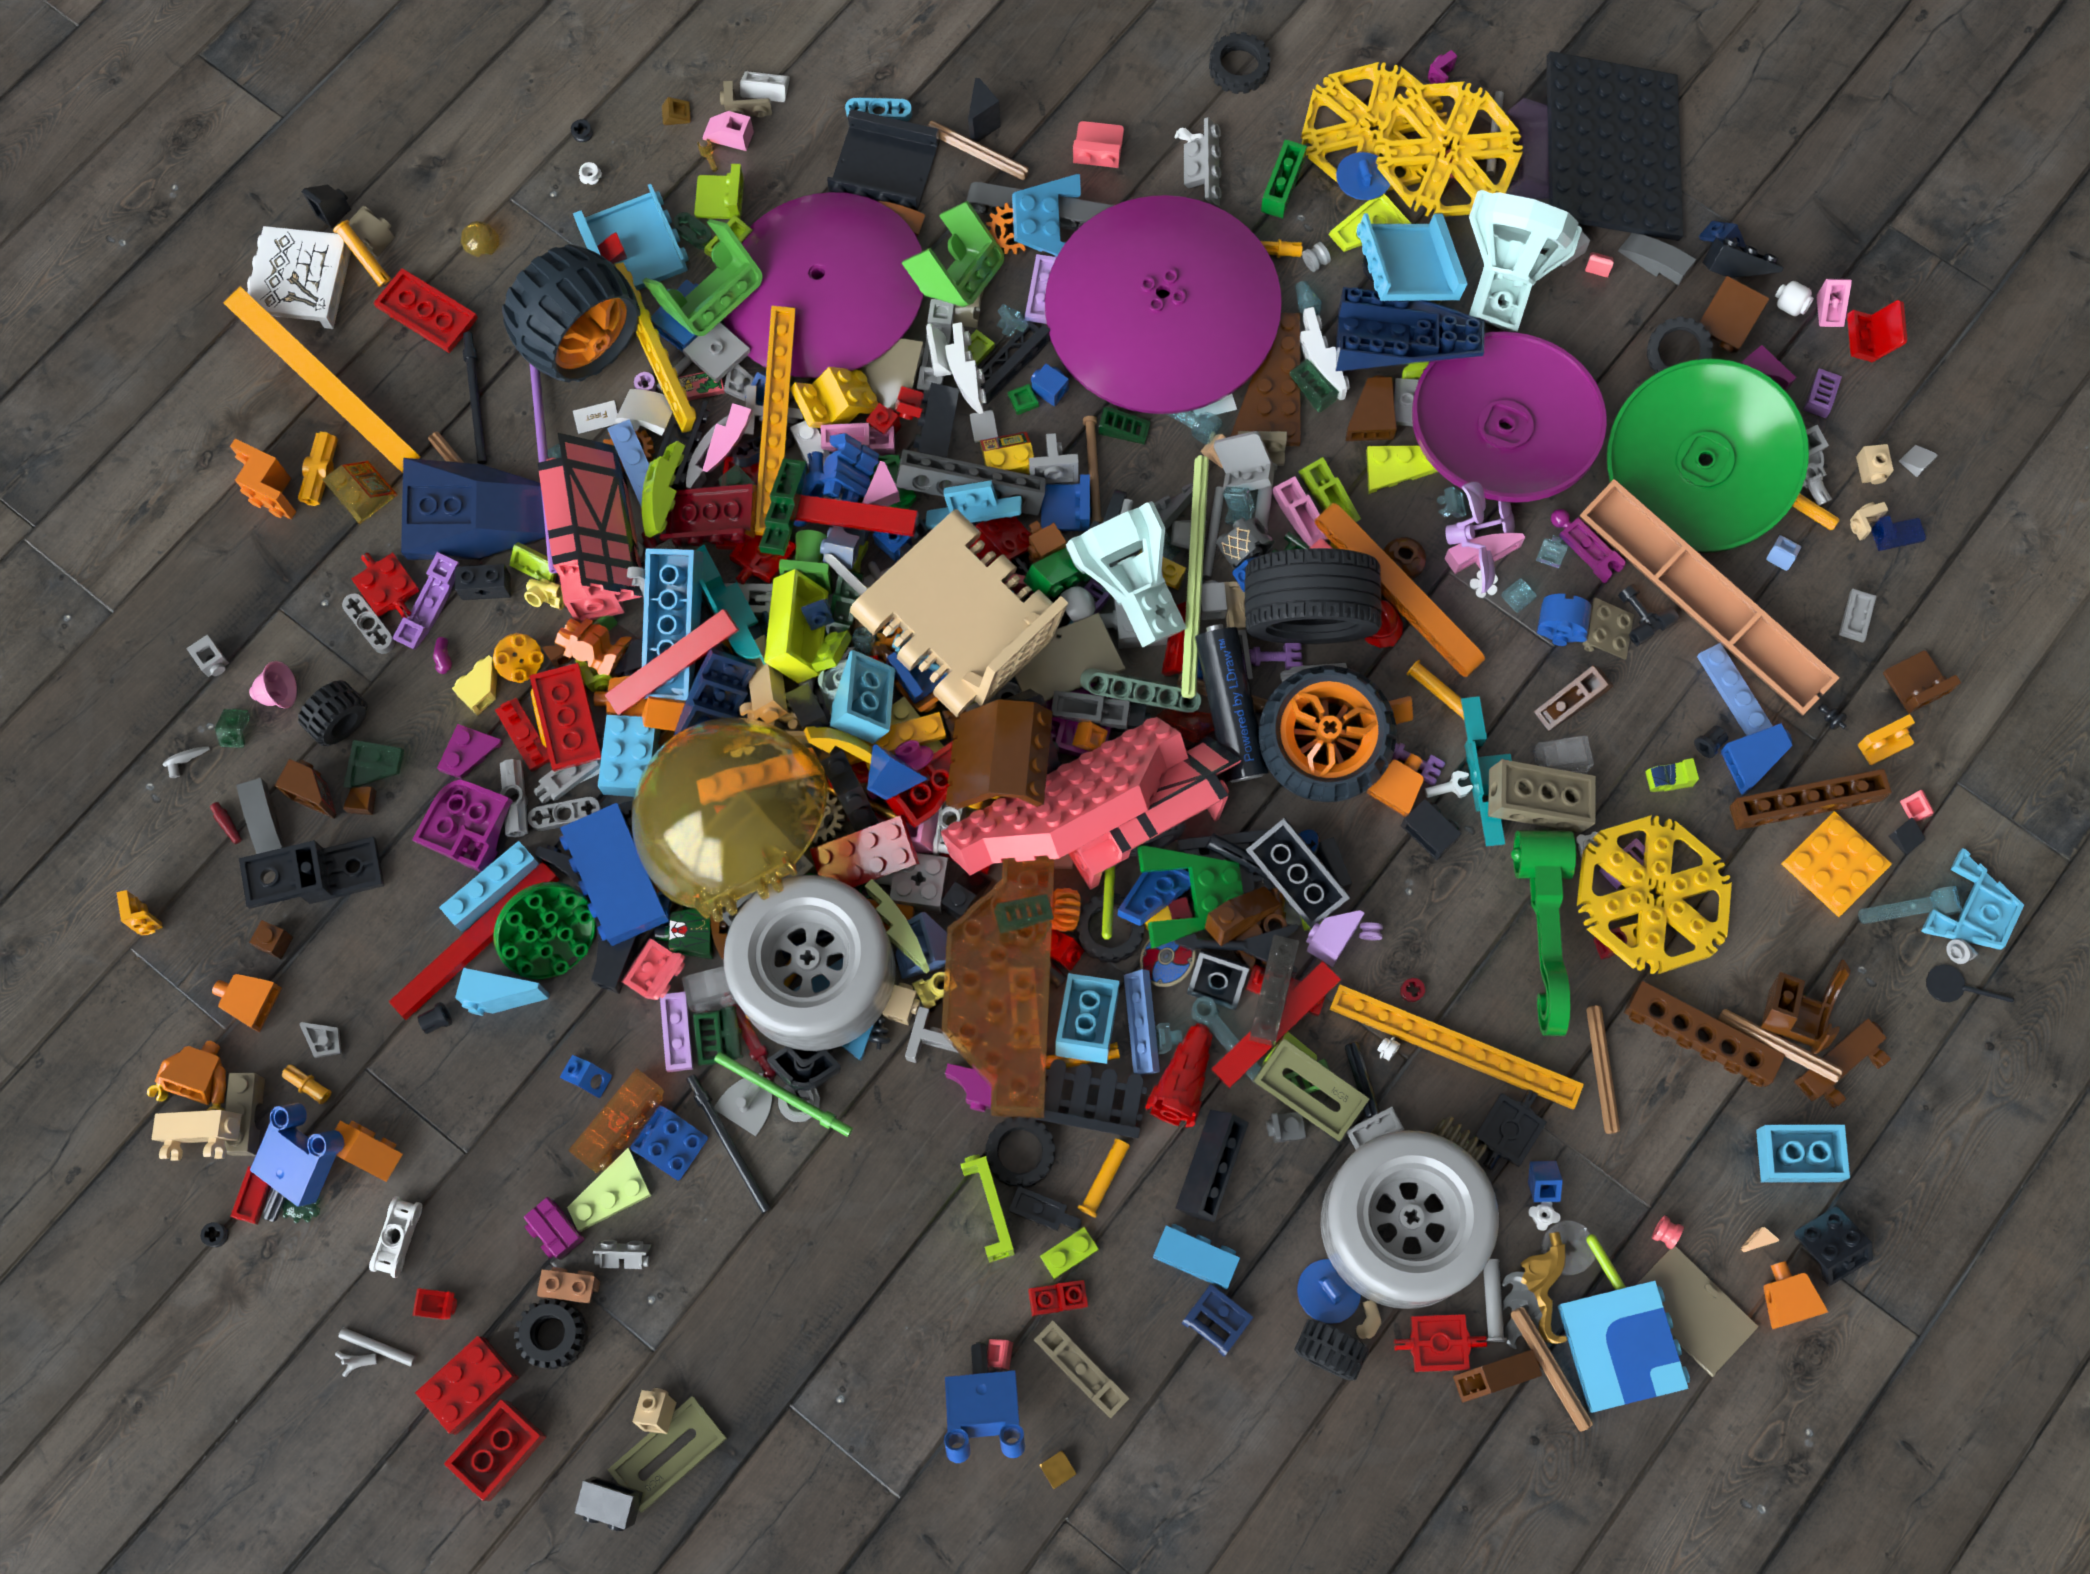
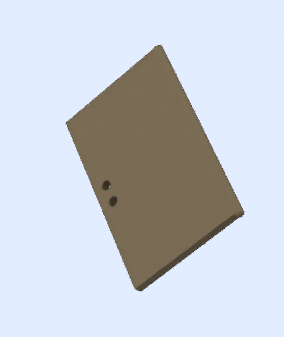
M1099 613L1057 629L1052 641L1014 677L1021 692L1032 689L1041 694L1045 702L1053 699L1054 691L1072 692L1081 688V674L1089 668L1114 673L1124 671L1126 668ZM1098 676L1093 677L1090 684L1098 681Z
M1676 1246L1673 1249H1669L1636 1284L1655 1281L1656 1285L1662 1288L1665 1296V1302H1662L1665 1313L1669 1312L1673 1322V1328L1670 1329L1673 1339H1677L1680 1346L1711 1377L1715 1376L1716 1372L1758 1328Z

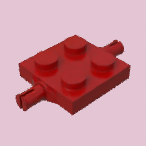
M755 535V539H745V543H739L730 554V560L743 568L736 577V580L744 585L748 578L753 575L771 584L773 579L780 573V559L791 560L796 554V544L789 540L785 555L781 556L760 552L759 545L763 537L762 535Z
M392 552L377 562L374 561L370 553H365L369 561L362 555L361 560L367 568L351 579L377 617L397 609L402 618H407L403 610L410 616L411 611L405 603L420 590Z
M1465 1314L1411 1316L1410 1339H1394V1344H1404L1395 1345V1351L1411 1350L1414 1359V1372L1470 1370L1469 1353L1471 1347H1487V1342H1476L1486 1341V1336H1470L1466 1328Z

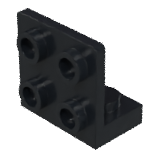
M1838 1207L1832 1208L1794 1232L1795 1238L1821 1264L1822 1280L1829 1287L1873 1260L1872 1242Z

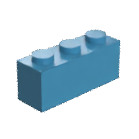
M1178 1225L1166 1226L1153 1258L1227 1290L1240 1257L1235 1256L1236 1251L1223 1245L1220 1249L1210 1245L1212 1242L1210 1239L1201 1235H1197L1196 1238L1186 1234L1187 1230Z

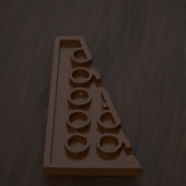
M1281 313L1273 346L1263 364L1252 376L1231 436L1238 435V431H1287L1286 446H1300V313Z

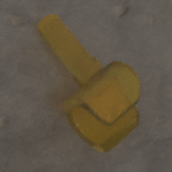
M706 138L708 145L702 147L698 142V149L701 156L706 157L712 171L715 172L718 168L713 159L712 144Z

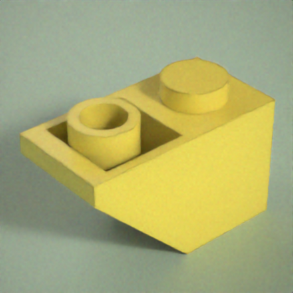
M488 655L485 659H480L474 665V669L467 675L461 676L452 688L457 696L477 716L496 700L498 672L495 669L492 657Z

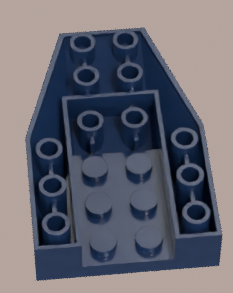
M1343 287L1338 308L1335 372L1484 355V320L1427 300L1380 301L1377 291Z
M403 458L401 553L408 560H433L437 552L451 559H483L511 550L514 544L518 542L526 545L546 538L541 483L482 464Z

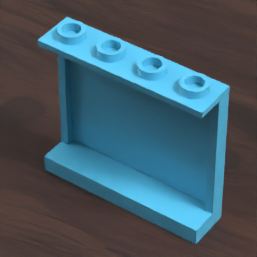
M648 184L650 193L588 217H584L582 210L573 213L587 249L599 255L601 254L597 246L611 234L617 232L627 259L617 263L624 262L627 271H630L636 290L646 287L642 281L644 278L660 282L688 271L685 263L689 260L684 247L679 248L678 242H680L677 230L676 228H670L669 224L672 223L669 212L667 209L662 210L661 205L664 202L659 191L654 192L651 184Z
M1364 213L1361 222L1357 225V236L1361 240L1362 251L1366 255L1368 270L1372 273L1374 288L1378 292L1380 301L1460 300L1467 286V281L1443 214H1434L1429 224H1371L1368 213Z

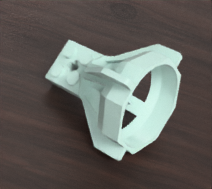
M1479 190L1476 194L1469 219L1484 261V267L1469 315L1484 320L1486 324L1509 332L1518 331L1532 285L1574 255L1582 228L1578 226L1579 222L1569 212L1543 202L1504 193L1492 194ZM1541 249L1548 250L1545 255L1540 254ZM1498 298L1502 301V305L1498 304Z
M1152 501L1095 526L1082 535L1070 539L1066 544L1075 567L1083 574L1087 573L1101 583L1115 598L1116 603L1123 605L1142 648L1171 637L1187 628L1162 576L1165 526ZM1142 549V553L1139 554V555H1137L1136 557H1135V555H1134V556L1128 557V558H1126V559L1120 561L1119 563H1117L1116 566H1113V567H1110V566H1109V564H1112V563H1114V562H1116V561H1118V560H1120V559H1122V558H1124V557H1126V556H1128V555H1130V554H1133V553H1135V552H1137V551H1139V550Z

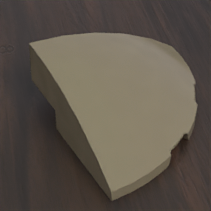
M900 339L882 356L857 369L862 370L866 375L867 382L876 395L877 401L885 407L896 411L894 408L901 386L916 389L919 368L924 353L923 342Z

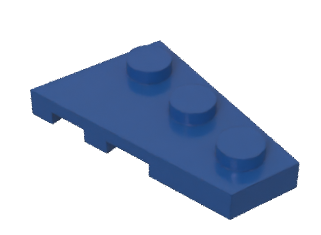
M1183 869L1142 872L1118 909L1117 916L1136 925H1143L1191 888L1189 872Z

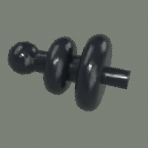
M1826 704L1819 705V711L1826 714L1824 720L1826 722L1832 721L1829 726L1831 730H1835L1838 727L1842 729L1847 727L1844 724L1847 718L1846 713L1837 715V709L1830 710Z
M882 1014L877 1020L878 1025L872 1028L876 1035L869 1037L871 1043L877 1044V1050H881L882 1044H888L891 1041L889 1037L884 1036V1034L889 1032V1029L884 1027L886 1017Z

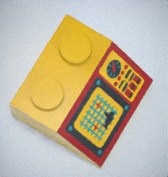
M1027 432L980 440L985 466L1030 475L1029 458H1034Z

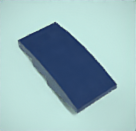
M710 648L688 694L672 739V744L717 758L739 719L737 712L748 694L746 686L757 669L755 662Z

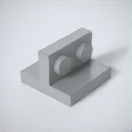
M1056 433L1046 434L1047 456L1029 458L1030 475L1046 478L1045 485L1078 483V454L1062 455V443L1057 442Z

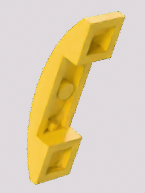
M813 726L805 728V736L812 745L828 753L832 751L834 746H837L866 761V766L870 771L872 747L861 739L841 730L828 727L816 728Z

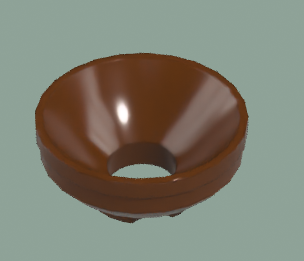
M1408 537L1396 538L1390 541L1383 550L1411 580L1419 576L1425 567V550L1414 539ZM1402 548L1411 550L1412 558L1408 560L1402 559L1398 554L1399 550Z

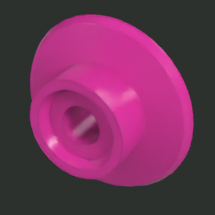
M915 740L906 741L895 749V756L916 771L926 766L934 755L932 749L919 745Z

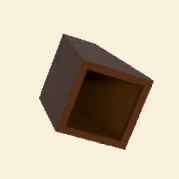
M1726 276L1699 323H1702L1705 329L1709 331L1711 340L1714 339L1720 342L1719 347L1730 353L1733 350L1738 352L1770 298Z

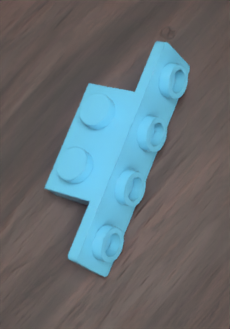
M992 480L944 488V497L948 507L928 510L925 525L928 529H933L955 509H958L971 523L1013 517L1021 514L1022 498L1021 496L997 499Z

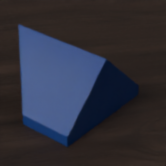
M877 744L873 745L867 790L888 800L928 779L894 754Z

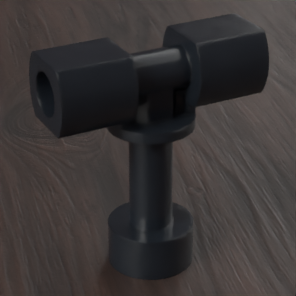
M1632 584L1621 591L1618 596L1624 604L1629 602L1642 618L1639 621L1640 626L1633 629L1629 634L1631 641L1638 647L1651 639L1657 630L1661 629L1664 631L1677 623L1680 617L1672 607L1659 614L1655 611L1649 612L1637 596L1640 593L1639 589L1635 584Z

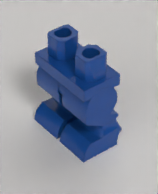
M847 433L830 436V443L838 451L833 452L825 459L824 473H821L819 479L825 483L823 495L836 499L839 498L841 493L843 494L841 500L858 503L859 498L865 497L868 491L867 488L870 484L869 476L874 473V466L879 463V454Z

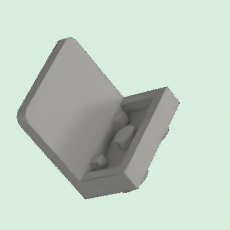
M1253 431L1219 439L1214 442V449L1226 473L1223 485L1226 496L1272 486L1275 467L1259 432Z

